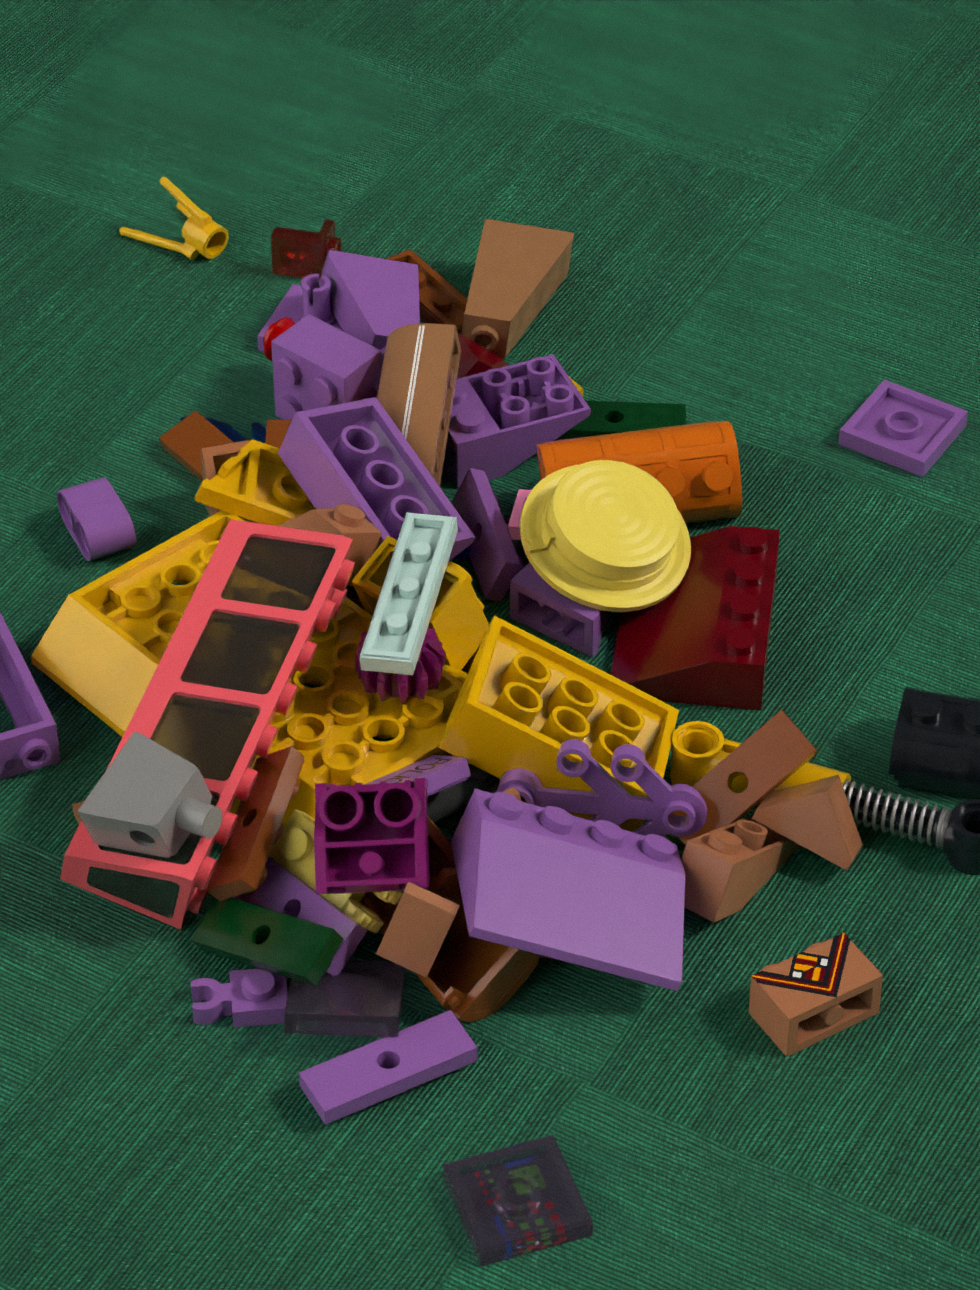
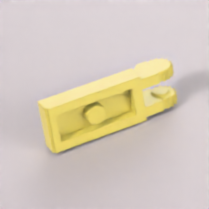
M295 809L284 825L280 839L272 846L269 857L316 891L315 819L305 812ZM401 891L373 892L381 900L395 905L403 894ZM365 893L321 894L347 916L373 933H378L384 924L374 911L360 903Z

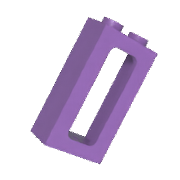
M0 612V696L16 729L0 733L1 780L61 762L56 722Z

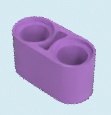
M106 477L97 478L57 491V502L63 522L87 561L102 558L136 546V533L131 517Z

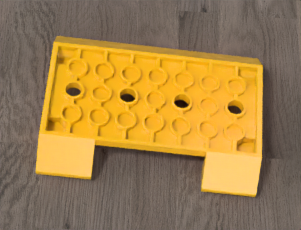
M221 510L69 594L32 653V664L123 737L230 519L246 522L252 521ZM252 537L250 548L254 552L308 573L272 539ZM239 562L222 598L304 611L310 607L315 593ZM345 597L338 616L331 618L326 631L314 632L311 642L316 643L317 648L307 672L296 671L291 681L298 688L287 715L285 716L277 712L271 726L278 728V732L269 754L292 746L305 756L298 776L300 788L295 797L288 803L282 823L286 824L295 809L305 812L315 819V784H366L434 754L452 756V754L440 749L439 746L448 718L467 677V673L445 664L442 667L441 679L437 689L427 690L424 700L409 696L404 704H402L399 698L395 697L381 702L378 693H366L361 679H358V672L355 670V655L361 641V635L363 632H368L373 616ZM215 612L182 681L250 693L267 694L272 688L300 627L293 623ZM240 632V633H243V634H252V635L244 636V635H239V634H236V633ZM307 683V684L312 685V686H321V687L310 688V687L304 686V684ZM175 695L152 740L194 764L200 770L203 778L225 781L232 773L260 710L254 707ZM373 737H378V738H381V739H390V738H394V739H392V740H390V741H377V740H374V739H372V738H373ZM259 755L256 756L255 761H254V763H253L251 769H253V767H254V765H255V762H256V759H257V758H260L261 756H259ZM211 794V805L216 806L219 797ZM236 799L231 813L236 814L240 799Z

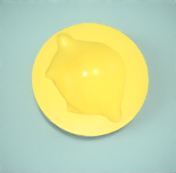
M595 460L565 467L547 475L529 493L520 515L519 526L522 546L535 571L546 583L563 596L593 609L610 612H630L656 605L665 600L678 588L689 566L691 557L690 536L685 521L678 511L672 496L649 473L624 462Z

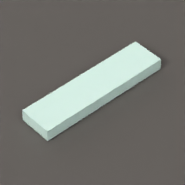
M406 512L359 657L361 670L403 675L414 674L458 532L457 517Z

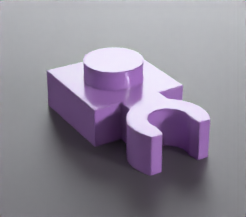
M257 968L229 971L230 983L220 984L218 981L210 978H199L191 981L192 1001L207 1000V1002L192 1003L193 1021L195 1024H212L223 1016L233 1015V1027L290 1023L285 976Z

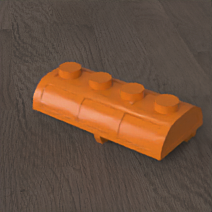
M729 421L702 422L536 444L540 481L547 475L565 467L595 460L619 461L638 467L656 478L672 496L685 524L735 518L741 515L743 499L739 453L735 433Z

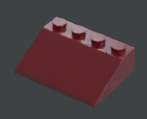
M728 526L690 537V562L678 588L665 600L656 605L637 611L621 612L611 675L663 702L761 710L777 580L780 530Z

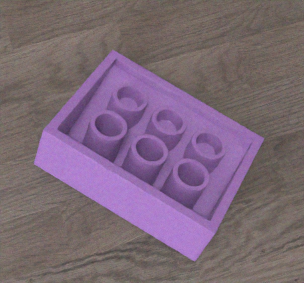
M478 789L474 790L451 840L469 936L678 991L682 983L685 872L676 844L657 834L644 836L623 830L610 821L597 820L594 822L572 816L566 810L556 806L543 808L525 803L509 793L495 792L493 794Z

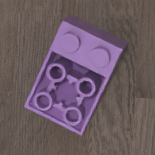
M554 354L536 357L521 363L459 378L456 381L443 466L457 488L460 487L469 468L485 471L488 480L503 477L536 454V444L554 441L590 416L591 409Z

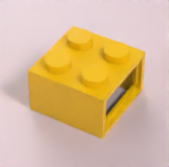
M390 536L385 538L351 581L365 611L371 616L374 614L397 540ZM448 562L428 628L435 629L436 637L442 643V650L445 652V664L462 670L479 648L489 624L483 612L484 605L477 598L471 584L473 581L472 577L460 565Z

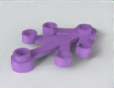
M569 739L560 745L556 765L559 771L566 776H579L595 792L542 787L540 780L533 772L521 768L512 769L504 773L497 792H502L515 787L520 796L525 798V800H521L522 802L543 808L556 806L571 813L592 814L593 816L588 820L594 822L606 820L619 826L629 818L648 820L634 831V833L644 836L648 834H657L663 837L667 834L678 837L695 834L703 827L707 817L706 802L695 788L686 784L670 786L645 761L643 751L631 744L621 745L616 748L612 756L611 772L620 781H635L649 797L631 796L591 756L588 745L578 739ZM576 754L582 758V761L571 762L566 759L565 755ZM630 759L637 765L629 768L620 764L619 761ZM680 810L685 812L687 815L678 816L671 812Z

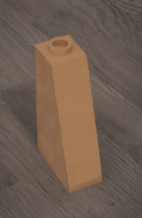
M485 219L464 312L462 335L501 358H506L568 275L574 233Z

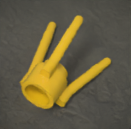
M166 177L160 178V184L178 201L176 207L188 218L182 228V237L185 239V242L180 243L127 227H121L119 230L123 236L182 253L191 260H194L199 254L207 259L217 257L224 250L229 239V233L226 228L213 221L212 216L201 210Z

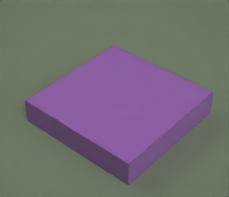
M883 380L840 429L839 445L923 477L967 426L968 411Z

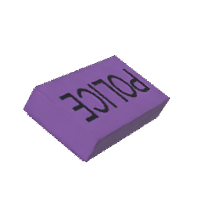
M434 754L364 785L380 784L381 781L402 783L405 780L414 781V778L428 779V797L467 780V777L471 776L467 758Z

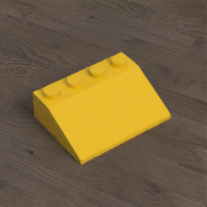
M494 615L450 713L439 748L452 754L454 757L467 758L468 764H472L499 779L507 771L521 768L533 772L540 780L542 787L595 792L579 776H566L559 771L556 765L560 745L566 740L578 739L588 745L591 756L631 796L649 797L635 781L623 782L614 777L611 772L613 753L621 745H635L643 751L645 761L664 778L679 710ZM576 754L565 755L566 759L571 762L582 761V758ZM630 759L619 761L620 764L629 768L637 765ZM569 812L573 816L587 820L593 816L592 814ZM629 818L620 824L619 827L623 830L634 832L645 820Z

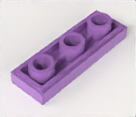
M469 468L451 504L475 536L473 543L466 549L485 599L501 602L510 588V580L523 569V561L516 552L510 537L508 524L505 523L498 506L497 494L492 491L485 471Z
M268 856L265 864L267 876L260 888L252 894L244 893L233 898L333 928L344 939L326 972L337 977L348 959L354 954L367 930L321 894H316L314 889Z
M449 1010L299 1072V1086L326 1125L478 1061V1047L453 1012Z

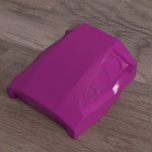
M414 778V781L405 780L402 783L381 781L380 784L369 785L355 783V785L315 784L314 855L316 894L404 891L408 882L423 889H429L428 779Z

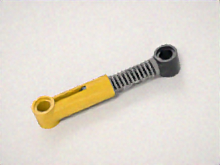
M692 721L678 726L673 732L671 743L670 778L672 784H686L692 787L742 743L725 739L723 733L716 726L708 722ZM806 762L774 790L778 791L839 775L856 825L863 822L865 828L872 825L875 831L881 827L883 833L890 830L893 836L899 833L902 839L908 835L911 841L918 837L920 844L927 840L929 846L936 845L937 848L941 847L943 853L947 854L949 863L956 870L965 874L980 875L979 799L965 800L957 804L952 810L944 807L938 811V805L935 804L931 810L929 809L928 801L921 807L919 799L915 800L914 804H910V796L903 802L901 801V794H898L896 799H893L891 791L888 792L886 797L883 796V789H880L875 794L873 786L868 791H865L864 783L857 789L856 782L853 781L851 783V775L849 773ZM739 775L732 781V790L735 793L743 792L748 786L746 775Z

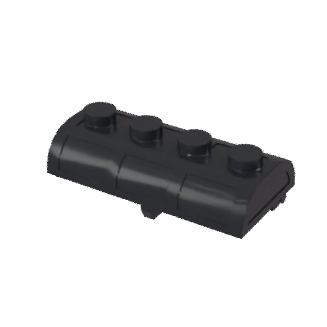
M912 687L905 688L897 718L888 773L889 775H894V780L898 781V786L980 800V699L924 691Z

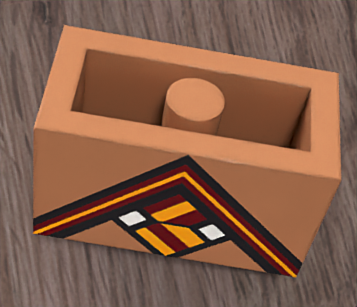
M842 933L825 942L814 943L805 951L780 963L769 964L758 973L752 975L749 1014L783 1054L788 1057L878 1014L883 975L848 936Z

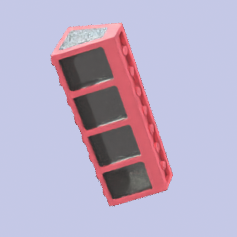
M230 519L108 765L109 767L134 731L143 734L194 764L200 770L212 795L211 805L219 807L222 811L221 826L216 835L210 839L190 833L176 855L165 858L95 844L81 820L64 855L60 880L180 930L189 911L197 915L200 913L208 895L206 891L208 883L217 863L216 859L210 857L216 842L225 846L230 838L238 815L231 813L236 799L246 802L258 775V771L251 769L257 755L266 758L270 752L278 732V728L271 726L277 712L286 716L298 688L291 681L296 671L307 672L317 648V644L311 642L314 632H325L331 618L338 616L348 591L345 588L355 566V562L347 559L353 539L344 535Z

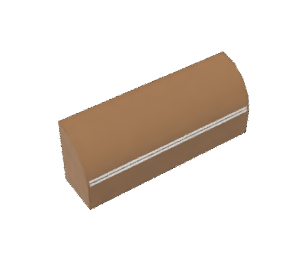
M409 324L395 329L387 337L377 399L440 487L461 347L456 325Z

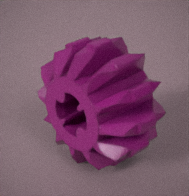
M427 629L413 675L361 670L359 657L367 632L362 633L357 654L355 655V670L358 672V679H361L366 693H378L381 702L395 697L399 698L402 704H404L409 696L424 700L427 690L438 688L442 667L445 666V652L442 650V643L436 637L435 629Z

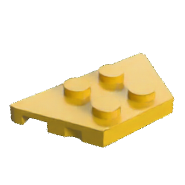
M254 439L242 447L236 457H231L222 464L218 473L211 480L207 478L203 480L194 498V501L243 517L254 523L278 526L315 509L278 455L279 448Z

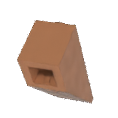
M753 815L688 840L681 859L685 872L684 907L713 923L739 912L801 845L752 819Z

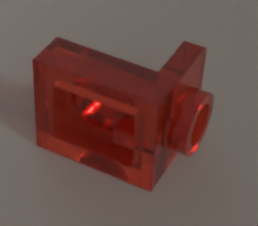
M325 219L319 233L275 227L271 235L272 274L300 278L310 274H319L320 280L328 251L341 252L342 250L341 238L335 237V221Z

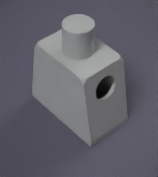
M135 731L77 811L95 844L165 858L176 855L190 833L210 839L216 835L222 823V811L219 807L211 805L212 795L200 770L194 764Z

